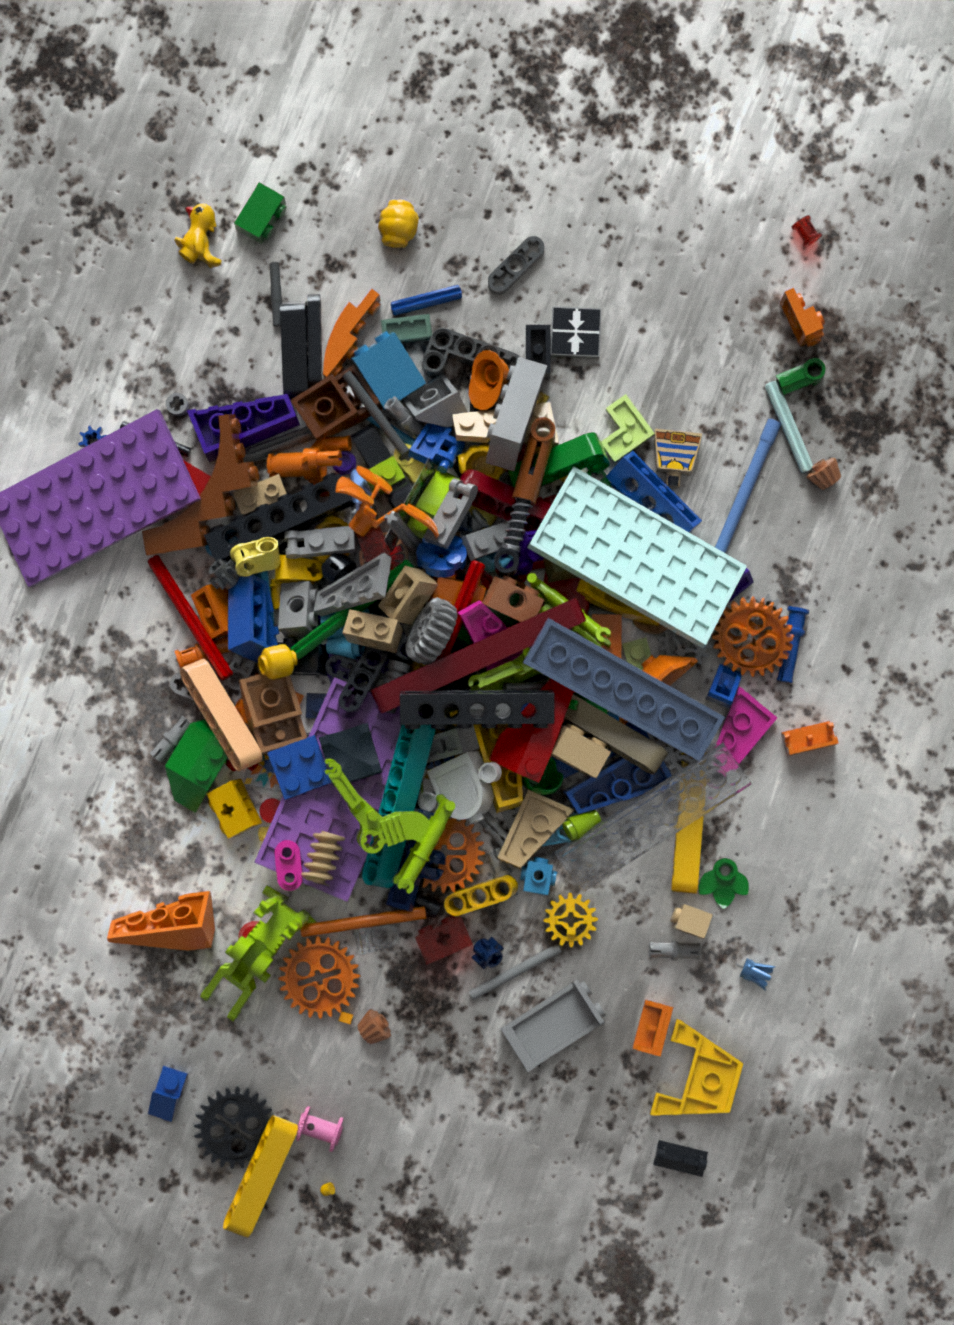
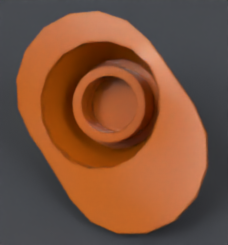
M491 350L480 352L474 359L472 366L469 398L472 405L479 410H488L493 407L498 401L504 384L507 385L509 382L507 380L509 372L507 364Z

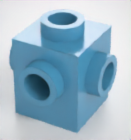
M534 857L533 861H528V865L522 867L520 880L525 881L523 891L548 895L550 885L555 886L557 871L552 870L553 865L548 864L549 859ZM536 871L542 872L543 879L536 880L534 873Z

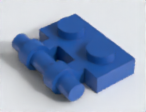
M427 423L410 448L408 457L426 464L430 457L432 463L434 460L440 462L438 471L446 473L448 469L454 466L456 456L462 453L466 441H456V438L451 436V427ZM443 446L449 448L448 452L441 450Z

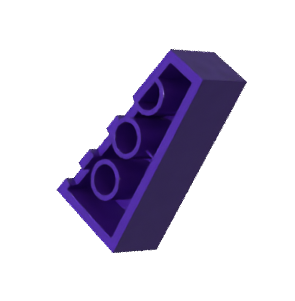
M288 394L260 398L252 402H235L233 405L221 407L217 405L210 406L208 409L187 410L209 463L217 460L220 442L219 416L235 414L236 418L239 419L241 425L239 439L240 443H243L244 448L300 425Z

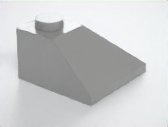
M444 374L430 380L402 399L416 420L439 426H452V414L468 413L458 391Z

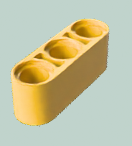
M504 875L457 890L445 899V910L452 916H459L505 901L516 894L518 883L514 877ZM500 882L508 885V894L501 892ZM477 890H482L485 893V901H480L477 898ZM455 897H458L462 900V909H459L454 905Z

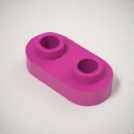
M291 840L281 841L275 848L277 881L284 890L295 891L303 883V877L301 876L303 872L301 851L295 842ZM285 848L292 850L290 857L286 858L283 856ZM292 873L295 877L291 883H287L285 880L286 875Z

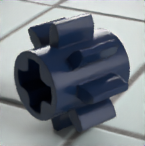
M490 937L489 940L482 938L473 947L475 954L472 956V959L482 969H485L487 966L494 968L502 961L503 955L501 951L504 948L493 937Z

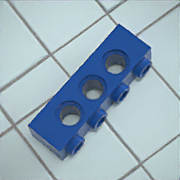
M634 451L625 455L606 475L614 489L668 520L666 514L671 515L673 518L672 523L689 533L702 522ZM632 478L637 481L638 487L632 483ZM649 496L654 498L656 505L651 503Z

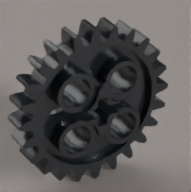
M236 1085L234 1092H230L229 1087L226 1086L225 1094H221L217 1089V1097L215 1099L208 1095L209 1104H200L204 1112H197L195 1114L201 1120V1122L193 1123L195 1128L200 1129V1131L194 1133V1137L202 1138L197 1143L198 1148L206 1146L203 1155L212 1154V1163L219 1158L222 1168L226 1162L230 1163L231 1169L234 1168L235 1162H239L241 1168H244V1161H251L266 1125L271 1116H267L272 1111L271 1106L263 1107L267 1100L263 1098L258 1101L259 1093L257 1091L250 1096L249 1087H246L243 1093L240 1092L238 1085ZM228 1104H236L238 1111L234 1115H227L224 1112L225 1107ZM216 1114H220L234 1125L239 1122L240 1129L252 1135L254 1139H248L236 1129L231 1132L229 1124L215 1117ZM251 1117L259 1120V1125L254 1129H249L245 1126L246 1121ZM215 1125H220L224 1128V1132L221 1136L215 1137L210 1134L211 1128ZM234 1140H244V1147L241 1150H234L231 1147Z

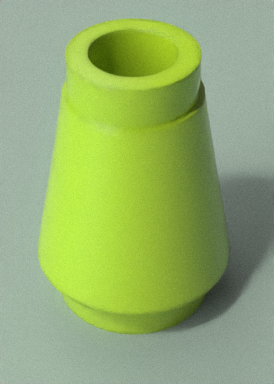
M594 809L566 818L562 826L568 838L573 841L574 839H581L602 821L600 815Z

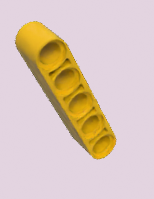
M275 1115L271 1116L223 1222L224 1230L246 1238L251 1235L298 1130L296 1123Z

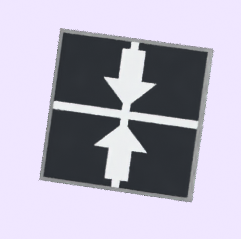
M552 306L551 356L599 359L601 309Z

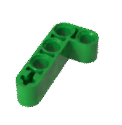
M595 432L586 433L552 447L541 486L569 475L573 466L579 470L587 468L591 473L600 472L608 468L610 462L598 435ZM539 453L534 456L533 467L536 466ZM522 461L517 462L515 471L507 469L514 488Z

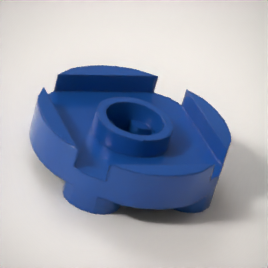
M454 536L448 549L428 543L423 538L422 543L417 547L416 562L419 568L422 566L430 576L450 577L455 575L456 570L459 568L462 570L465 567L467 550L462 544V539L458 536Z

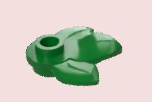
M723 858L714 864L713 870L703 874L698 889L700 895L713 893L716 903L725 909L732 903L736 893L748 895L749 883L746 876L738 872L737 865L733 860ZM723 866H727L730 870L727 876L722 875L720 872Z

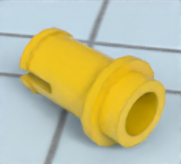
M271 579L270 587L273 609H279L281 584H277L275 579Z

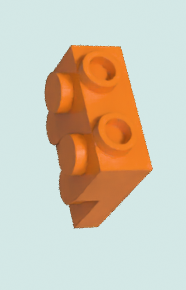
M794 288L785 291L780 305L799 346L802 347L807 344L808 347L820 343V338L824 336L822 330L823 325H825L820 311L816 312L814 306L804 310L805 302L800 293L797 294Z

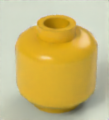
M284 644L264 648L261 656L258 657V666L261 674L266 675L272 680L290 676L294 671V666L297 665L295 652L293 650L290 651L287 645Z

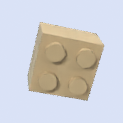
M567 724L566 727L561 726L551 756L587 776L597 778L611 751L605 749L607 744L595 737H584L585 732L574 725Z

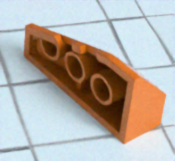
M210 891L184 894L178 897L179 901L165 905L162 902L156 904V909L146 913L137 911L112 920L107 940L111 943L186 951L211 948L215 932Z

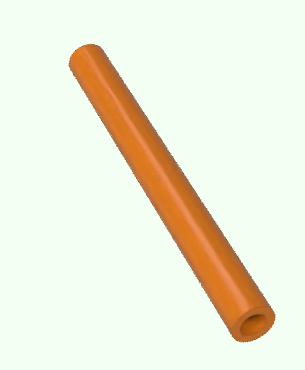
M425 906L413 908L412 912L402 909L308 923L300 931L302 937L421 920L426 919Z

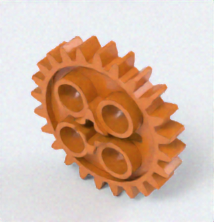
M752 596L750 603H747L745 598L742 597L740 605L732 601L731 609L725 607L724 615H721L719 623L714 628L718 632L713 633L712 639L719 641L714 643L713 648L721 649L717 657L725 656L724 665L732 663L733 672L739 667L741 668V675H744L746 670H750L751 677H754L756 670H759L761 676H764L766 668L772 673L775 669L774 664L781 667L783 664L782 659H788L789 653L787 651H791L793 647L789 642L793 641L794 635L788 632L792 630L793 626L785 625L788 621V616L780 617L782 608L776 611L773 610L774 602L766 606L765 598H762L760 603H756L755 597ZM755 616L760 617L763 620V624L757 625L752 622L751 618ZM768 626H771V627H772V629H768V630H765V631L763 632V630H764L766 627H768ZM737 628L741 631L742 635L735 636L730 632V629ZM749 634H751V636H755V635L758 634V637H757L756 640H755L754 637H751V638H749V639L747 640ZM772 638L776 644L773 646L767 645L764 639ZM743 642L739 647H734V644ZM750 649L754 652V656L748 657L742 650Z
M454 818L448 819L445 825L446 828L439 838V843L433 850H442L443 845H447L448 850H466L467 854L447 855L446 865L439 864L438 869L444 870L442 876L436 881L424 878L422 887L425 888L431 883L433 892L436 891L438 886H441L442 893L446 892L447 886H450L452 892H456V884H459L464 889L465 879L470 882L474 881L471 873L480 874L479 870L475 867L476 865H484V862L479 860L478 857L485 855L486 852L480 851L478 847L485 843L476 840L481 833H472L474 824L466 826L467 819L460 822ZM455 833H461L464 837V843L460 847H454L451 844V837ZM454 858H460L464 863L462 871L458 873L450 868V863Z
M317 936L315 944L312 943L310 938H306L307 946L305 947L298 942L297 947L299 950L297 952L289 949L292 955L291 959L283 958L288 964L287 967L279 968L285 972V976L279 977L278 980L285 981L286 983L280 990H288L284 1000L292 998L294 1001L290 1007L294 1008L299 1005V1014H302L307 1009L309 1018H312L314 1012H317L319 1019H321L324 1011L327 1012L329 1017H332V1009L334 1008L341 1013L342 1008L340 1004L343 1003L349 1006L350 1003L346 998L348 996L355 998L356 995L351 990L360 986L353 982L354 979L361 977L360 974L353 973V970L358 968L359 964L351 965L350 963L355 956L345 955L348 947L342 950L338 949L340 941L335 942L333 946L330 945L331 940L329 937H327L325 943H322L320 936ZM326 954L332 955L335 959L334 966L330 969L324 968L321 964V959ZM307 962L310 965L311 970L307 976H301L298 973L297 967L299 963ZM336 969L341 970L340 974L324 978L321 985L318 981L302 986L298 985L299 981L316 976L317 970L321 974ZM333 978L339 979L342 983V989L338 993H333L329 990L328 984ZM308 986H314L317 989L318 995L315 1000L311 1001L305 997L304 991Z

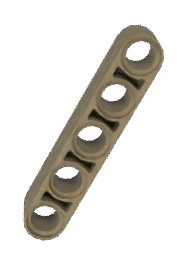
M572 695L571 699L578 700L579 705L577 710L567 709L563 723L574 725L583 730L586 737H595L607 744L605 748L645 772L655 775L668 755V752L663 747L579 697Z

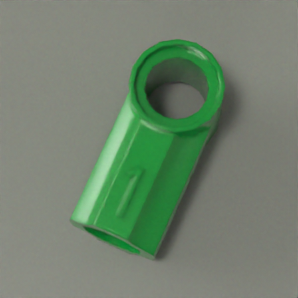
M812 358L806 363L782 372L775 377L783 395H787L811 384L820 383L824 378L826 367L820 359ZM815 366L819 368L821 374L813 377L808 374L807 369Z

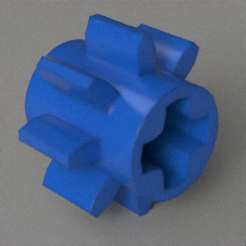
M89 425L87 432L79 433L83 437V441L79 442L78 445L86 447L91 444L89 442L91 438L99 440L107 435L101 436L103 433L102 427H99L96 431Z

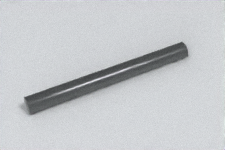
M350 370L342 376L400 455H404L409 451L408 447Z

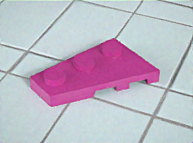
M480 600L458 612L473 644L508 628ZM523 650L486 666V671L513 661L523 654Z
M740 686L737 689L716 742L717 746L713 750V752L718 753V756L711 758L728 775L734 771L777 719L774 714Z

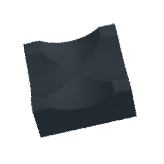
M368 723L319 737L325 759H334L341 766L342 772L350 783L383 773Z

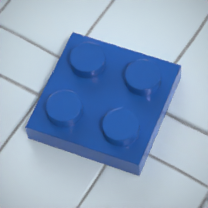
M315 735L267 752L285 801L332 783L324 772L328 768L324 762Z

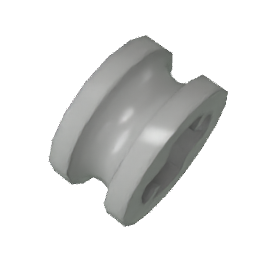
M173 393L167 397L166 407L171 415L180 417L187 413L189 403L183 394ZM175 399H179L180 402L184 401V405H181L178 411L174 407L171 409Z

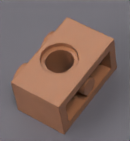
M504 575L502 579L494 576L482 603L522 622L538 615L544 599L538 597L539 591L529 586H525L523 590L516 586V580ZM513 593H518V603L511 606L509 603L510 596Z

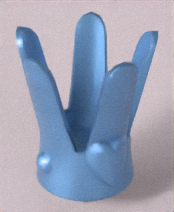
M748 958L744 966L736 964V966L742 968L740 977L754 982L766 991L767 982L765 980L769 981L771 979V976L767 973H772L775 966L755 963Z

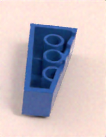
M619 757L602 767L597 778L587 776L563 790L575 813L581 814L636 796L677 785L664 761L655 775H652L624 758Z

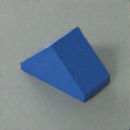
M720 663L705 699L729 708L740 683L741 672L737 670L733 672L732 668Z

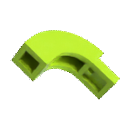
M437 471L422 493L416 507L429 515L433 520L449 491L451 480L454 478L460 480V478L448 472L441 473ZM412 516L407 523L411 531L422 540L428 528Z

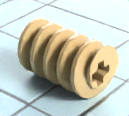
M322 831L321 833H313V837L319 842L310 843V847L315 852L307 853V857L312 862L304 863V867L310 871L302 872L301 876L306 880L329 886L325 883V880H333L334 877L328 871L336 870L337 868L331 861L339 860L340 858L334 854V851L342 850L337 841H345L346 838Z

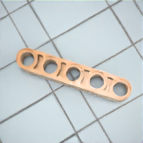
M201 659L180 669V676L184 685L233 767L240 772L260 763L263 757L258 744L208 661Z

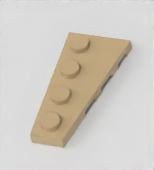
M550 402L536 404L526 431L524 443H527L531 425L537 418L546 417L551 419L555 425ZM495 409L452 414L456 441L489 443L490 439L486 438L490 423H496L497 419L493 418ZM543 427L536 431V434L540 437H546L550 433L547 428ZM556 429L552 447L559 445Z

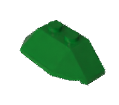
M206 720L190 723L165 765L174 801L195 813L228 760L226 753Z

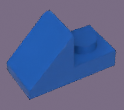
M165 1065L163 1066L156 1089L152 1092L148 1110L149 1115L172 1122L188 1073Z

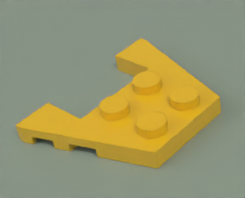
M676 1019L670 1041L693 1047L695 1052L682 1098L678 1099L656 1092L650 1115L730 1113L743 1063L683 1021Z

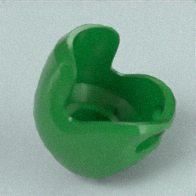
M550 756L539 783L522 776V783L528 790L540 795H548L556 792L561 787L563 774L557 771L555 760Z

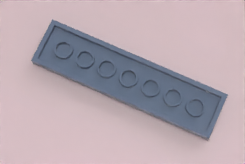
M550 618L546 620L523 661L524 664L698 761L702 759L725 719L723 715Z

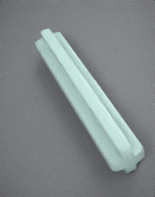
M777 381L769 382L765 386L779 422L782 424L781 427L800 472L807 473L812 470L813 466L779 383Z

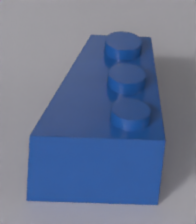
M253 574L240 577L236 585L228 589V650L258 663V657L261 656L264 648L278 645L276 635L279 634L278 626H273L271 613L274 612L268 583Z

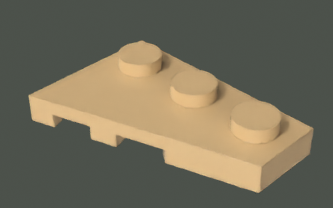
M528 790L497 859L521 869L562 823L566 821V818L574 812V809Z

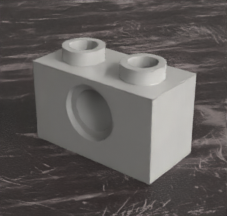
M310 581L281 584L278 630L286 638L305 637L316 629L319 624L318 614L313 612L318 589Z

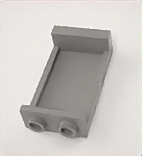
M575 980L501 1028L528 1072L605 1023L602 1018L606 1014L599 1003L593 1005L588 996L592 995V992L585 981L579 983L578 980Z

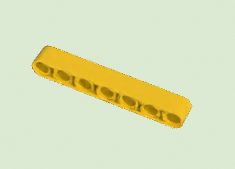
M707 752L704 753L702 759L699 761V766H701L704 763ZM681 761V767L690 769L687 763ZM702 771L699 772V779H696L694 774H691L689 780L685 779L684 773L680 775L672 892L697 894L707 780V774H704Z

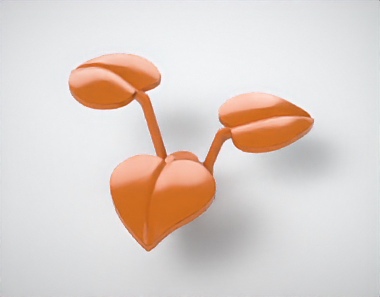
M357 466V473L374 485L371 496L367 495L355 482L343 476L336 483V493L350 495L362 502L348 526L357 534L365 536L372 526L377 528L380 523L385 521L384 516L376 520L377 513L370 508L374 504V499L379 489L390 494L392 487L382 477L374 474L367 468ZM401 504L391 510L396 513L401 510L405 511L434 533L436 539L438 538L439 533L435 522L429 515L411 504Z

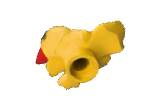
M205 203L194 207H186L185 210L190 218L191 226L183 239L179 237L174 239L176 245L181 248L178 251L179 255L191 264L200 259L211 269L220 266L222 260L212 256L209 251V240L206 234L208 230L214 232V228L217 226L214 210Z

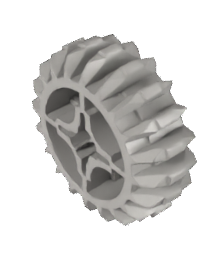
M438 597L426 603L409 631L410 634L405 645L408 657L419 664L429 665L441 655L442 650L446 648V644L450 640L451 634L454 632L453 629L457 619V608Z

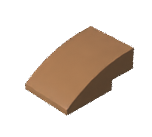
M259 674L239 680L249 730L258 744L262 756L268 754L267 752L307 738L301 719V708L290 676L272 680L266 675Z

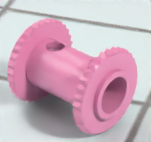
M306 1107L298 1123L296 1140L300 1141L302 1134L331 1143L329 1151L333 1152L335 1146L338 1145L344 1119L340 1117L338 1124L309 1115L311 1107ZM309 1123L314 1124V1129H309Z

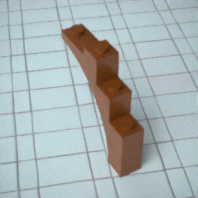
M235 414L219 416L220 442L218 457L212 476L203 492L199 495L201 499L193 503L177 518L159 527L142 531L146 556L208 545L204 535L210 533V527L206 525L205 520L234 516L235 501L233 496H230L229 491L258 486V468L254 466L253 462L244 463L243 458H245V448L243 443H240L239 433H241V425Z

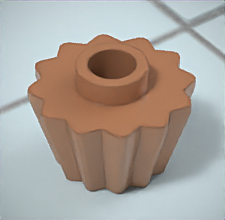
M832 457L826 461L822 459L812 466V471L808 473L807 479L821 490L835 484L841 479L836 458Z
M372 1008L366 1012L357 1025L360 1035L367 1043L373 1044L391 1037V1030L388 1027L387 1019Z

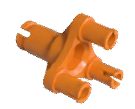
M350 435L326 437L317 440L310 448H305L303 452L277 453L276 455L269 453L267 457L269 477L279 474L280 478L304 477L305 480L314 485L323 481L322 478L327 475V466H341L342 460H339V458H342L341 451H351L352 440ZM328 491L320 494V497L330 496Z

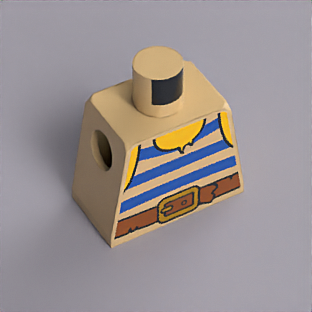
M655 429L654 451L656 472L666 473L665 484L669 488H680L681 475L691 476L702 433Z

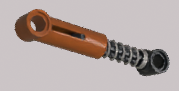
M546 417L537 418L531 425V431L512 495V499L516 503L512 505L514 510L510 513L509 528L505 530L507 535L503 538L502 547L499 548L494 557L495 571L501 577L504 575L512 577L519 569L521 555L519 552L521 547L519 545L520 541H523V532H526L524 527L525 524H528L526 521L527 516L530 515L528 512L530 507H533L532 505H536L555 440V425L551 419ZM543 427L547 428L550 433L546 437H540L536 434V431ZM537 446H539L541 448L539 451L538 459L536 462V466L533 467L532 464L534 456L536 453ZM503 558H510L514 562L513 566L508 569L501 567L499 563Z

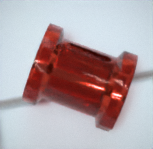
M810 215L801 218L791 226L801 237L804 248L815 243L823 236L821 232H817L810 220L812 218Z

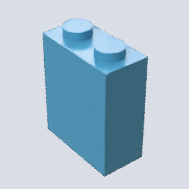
M387 331L374 338L376 343L370 347H367L365 344L355 350L354 354L356 356L351 358L379 399L384 410V405L390 398L396 397L398 400H401L426 384L394 332L388 334Z

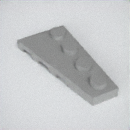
M383 553L318 591L313 612L319 616H324L384 598L390 575L391 557Z

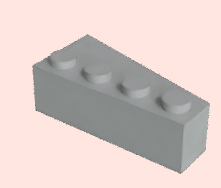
M518 357L516 365L510 366L507 380H510V383L503 386L500 399H503L502 405L497 404L493 418L497 419L496 423H490L486 438L490 439L486 463L515 471L518 455L521 452L526 431L538 400L547 365Z

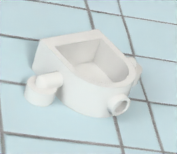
M479 751L466 752L427 771L434 791L423 792L418 798V805L422 810L435 811L438 807L436 796L443 794L446 799L455 803V809L450 817L458 820L468 819L470 824L477 823L484 819L483 814L490 809L493 803L494 794L491 783L500 779L502 774L501 767L495 762L484 763Z

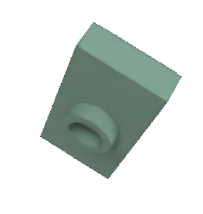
M430 314L381 320L382 333L385 331L388 334L394 332L401 343L430 340L432 336Z

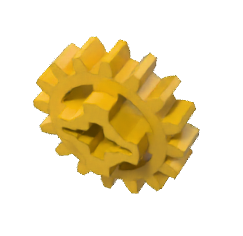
M571 892L568 893L567 899H564L560 894L558 895V903L553 900L550 901L553 906L552 910L545 909V912L550 915L549 918L543 919V922L550 924V927L545 931H552L554 933L551 938L552 940L560 938L561 946H563L565 941H569L570 947H573L574 941L583 945L582 938L585 937L590 940L589 930L596 931L597 929L592 926V922L598 921V918L592 917L591 914L596 911V908L589 909L590 900L588 899L583 903L581 901V894L576 899H573ZM566 904V911L561 916H554L556 910L561 905ZM575 904L580 905L587 915H580L575 910ZM568 913H573V917L583 919V921L575 922L573 927H569L568 923L558 921V919H564L568 917ZM587 924L585 930L576 936V929L579 925ZM555 925L563 926L566 929V936L560 934Z

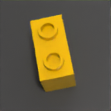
M241 778L229 781L207 793L209 806L216 813L220 821V829L228 839L239 836L262 824Z

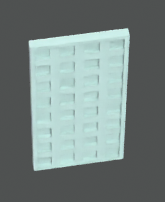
M574 466L527 547L701 648H704L747 567L745 564Z

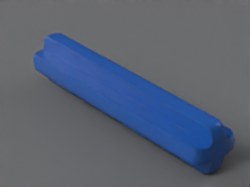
M454 285L392 301L390 306L393 315L396 316L461 299L462 291L459 285Z

